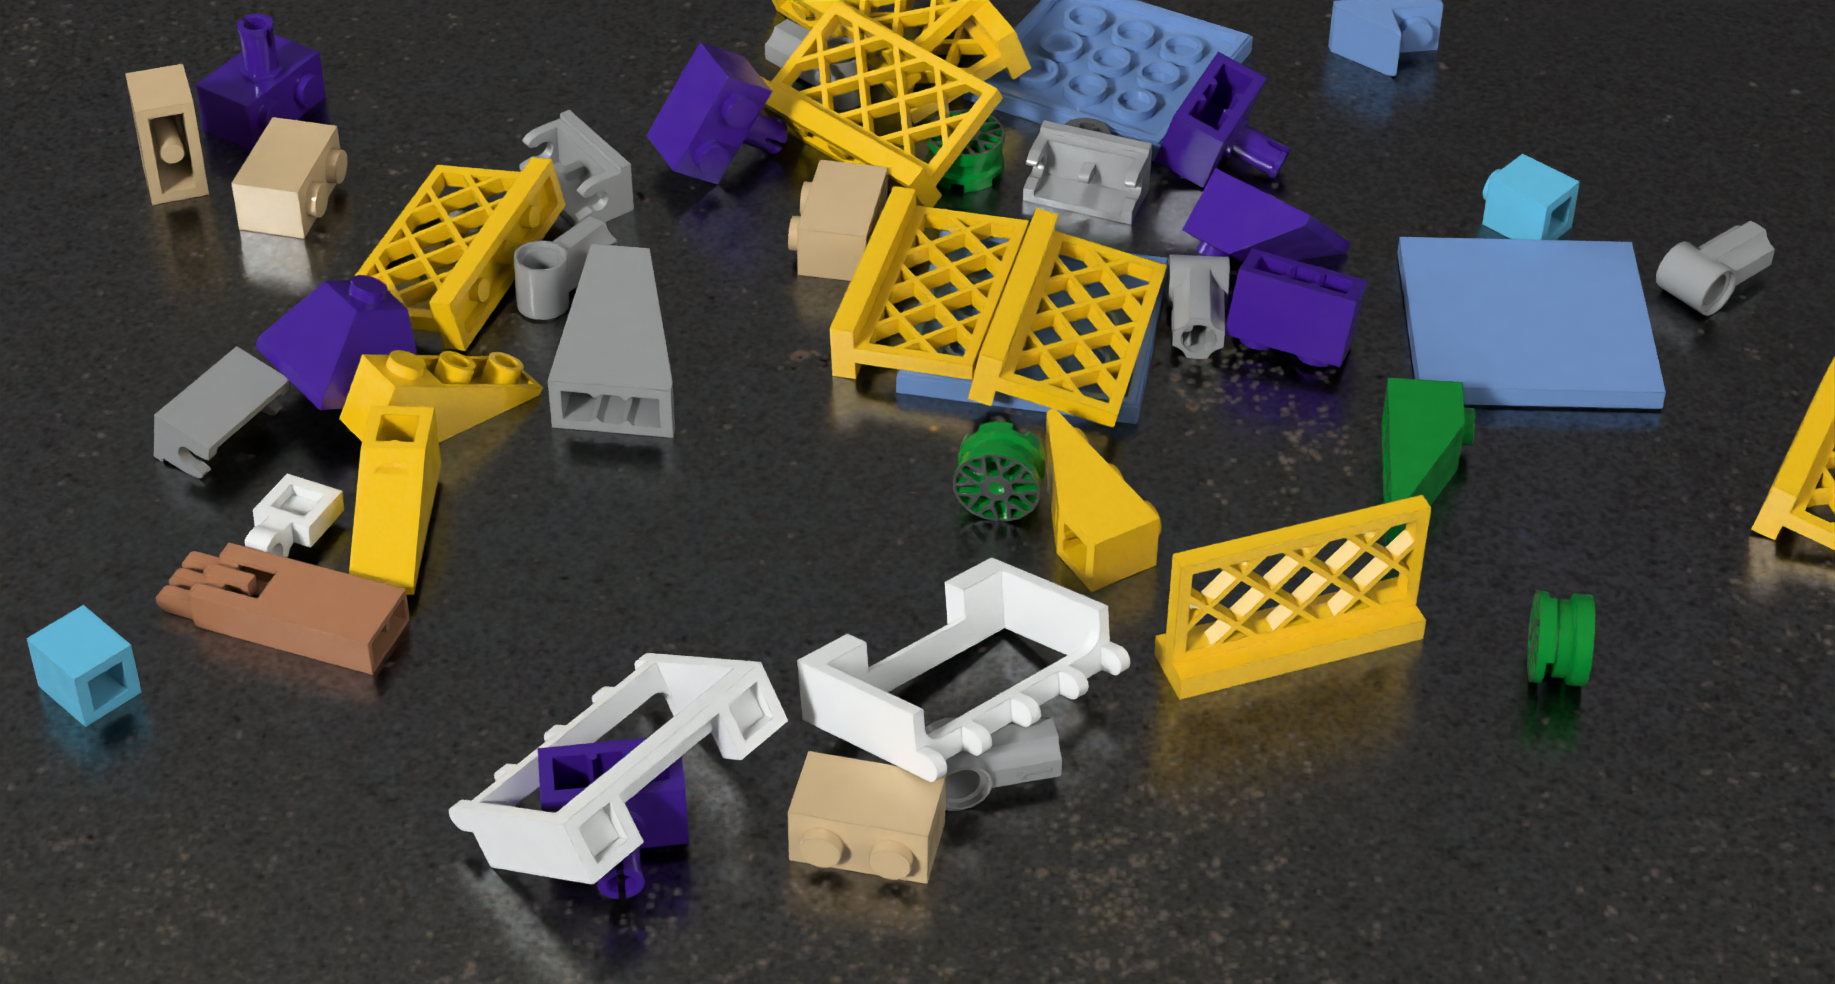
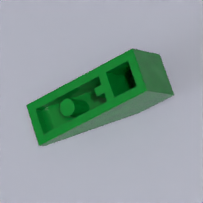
M1388 378L1381 423L1384 504L1423 495L1431 506L1458 470L1461 445H1472L1475 430V409L1464 408L1463 382ZM1406 524L1393 526L1385 532V547L1406 529Z

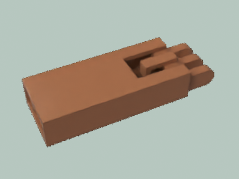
M230 542L220 553L219 557L197 551L190 552L182 562V568L177 569L169 579V585L164 586L156 596V602L162 610L193 619L195 627L370 675L374 674L410 621L406 589Z

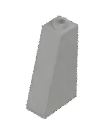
M591 244L548 378L552 428L667 438L674 437L673 381L650 248Z

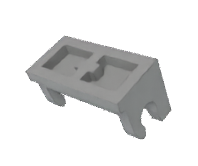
M571 110L560 113L559 119L531 130L523 138V143L529 148L537 147L541 143L547 142L545 151L538 156L532 157L553 160L566 203L560 214L573 226L589 216L607 222L634 210L631 164ZM531 157L522 162L521 164H519L520 172L524 169V167L529 162Z
M1044 120L1040 133L1034 141L1026 160V165L1033 166V169L1023 188V201L1131 225L1149 191L1152 143Z
M236 346L154 414V457L162 462L167 460L194 477L203 478L211 468L205 462L196 459L189 451L209 461L217 454V448L257 413L262 411L269 415L277 414L283 408V405L275 398L277 396L282 398L290 391V381L283 374Z

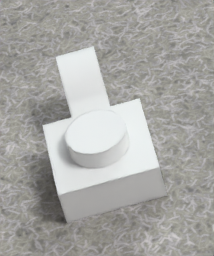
M286 474L253 509L255 527L247 535L245 547L288 558L289 550L294 542L311 548L344 512L342 490Z

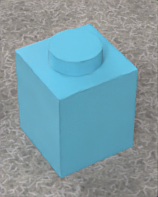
M1521 154L1503 169L1495 170L1488 178L1483 189V198L1486 200L1482 225L1510 239L1557 240L1572 228L1580 182L1531 157Z
M84 605L26 638L38 686L85 727L142 693L131 644Z

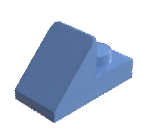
M1441 0L1333 1L1328 46L1330 51L1385 75L1396 76L1399 53L1437 50L1443 3Z

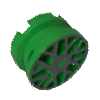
M968 109L949 111L950 117L969 112ZM939 115L931 122L940 120ZM990 115L938 182V186L949 190L951 184L963 185L964 192H975L992 187L993 178L1001 179L1004 171L1002 147L1005 142V131L1003 125L995 117ZM942 135L927 139L929 147L926 155L927 164L930 163L943 146Z
M995 421L980 424L979 431L973 435L967 433L960 445L958 466L953 475V491L962 506L970 513L986 520L1005 522L1020 519L1032 512L1040 500L1041 482L1045 476L1047 466V452L1041 440L1030 430L1025 435L1012 430L1013 423Z
M1536 590L1532 603L1528 635L1527 668L1529 682L1542 683L1544 676L1549 671L1550 677L1564 678L1566 685L1586 687L1592 666L1595 637V602L1593 594L1573 593L1570 599L1550 598L1549 591Z

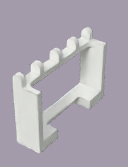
M992 557L945 582L948 625L876 664L868 667L866 642L850 634H846L797 660L802 718L804 721L929 782L944 776L947 773L945 760L962 750L975 756L989 750L992 747L990 734L1007 724L1014 722L1022 727H1028L1039 721L1041 718L1039 706L1059 694L1069 699H1077L1087 693L1089 688L1087 678L1103 670L1112 675H1118L1130 667V657L1127 651L1122 646L1110 642L1108 605ZM1004 628L1067 655L930 734H926L924 710L888 693Z
M645 653L635 661V671L615 687H602L592 696L593 704L567 725H554L544 734L545 742L538 748L594 743L657 693H660L666 699L674 716L671 720L556 813L515 807L540 787L538 751L536 749L517 765L505 764L494 774L495 782L473 800H460L449 809L451 820L459 829L474 833L492 868L595 884L644 842L625 805L626 801L710 732L723 758L742 760L788 722L762 663Z

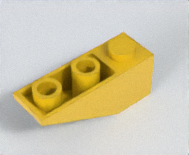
M401 350L392 351L390 355L362 354L339 419L363 441L371 405L435 407L438 440L440 443L540 396L543 387L524 370V365L519 359L502 352H492L489 356H465L452 351H444L440 356L415 355Z
M371 405L361 445L349 574L406 589V595H414L441 468L435 407Z
M1056 408L1047 410L1045 450L1047 452L1046 473L1057 555L1091 592L1156 566L1158 539L1162 532V524L1155 507L1149 501H1143L1124 481L1119 469L1111 463L1108 464L1089 444L1082 430L1073 427Z

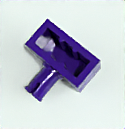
M265 14L246 15L243 17L244 21L239 20L237 22V31L240 36L242 51L195 85L203 131L251 151L272 117L297 120L326 98L320 52L275 35L273 32L274 22L271 17Z
M700 42L646 136L674 172L718 184L741 144L761 149L769 154H776L782 147L779 144L769 142V138L785 143L788 130L785 121L782 119L760 114L773 91L746 58Z
M1217 52L1174 114L1154 161L1204 188L1224 157L1228 159L1231 155L1268 174L1270 178L1275 179L1292 147L1284 145L1248 125L1251 112L1267 78L1228 56Z
M1252 248L1238 271L1225 335L1239 338L1242 344L1252 349L1271 350L1274 348L1295 354L1299 360L1312 366L1326 367L1334 365L1340 367L1352 346L1368 281L1328 270L1322 266L1317 267L1314 264H1306Z
M647 738L537 748L542 811L552 813L559 811ZM682 756L625 802L644 842L597 881V887L604 896L619 899L618 874H624L626 898L638 894L643 889L645 879L641 866L640 848L689 844Z

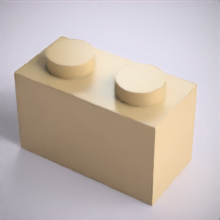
M183 64L125 73L143 169L152 205L209 195L194 103Z
M272 117L231 183L239 230L305 239L316 218H321L324 215L328 198L335 185L341 184L346 176L347 153L345 150L340 149L337 126Z
M819 160L813 181H804L800 197L801 216H792L789 227L788 248L791 251H797L798 275L845 281L852 280L887 202L888 167Z
M808 751L788 810L789 860L808 863L822 868L831 867L878 875L891 880L901 879L928 884L945 824L946 774L933 782H929L895 765Z

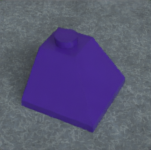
M1216 168L1182 229L1200 241L1196 252L1203 256L1229 257V260L1233 258L1242 264L1252 248L1299 261L1346 254L1351 244L1311 215Z
M365 275L354 276L351 280L324 281L258 336L255 347L319 410L341 409L344 407L362 354L390 355L392 351L401 350L417 355L408 309L387 290V286L382 281Z

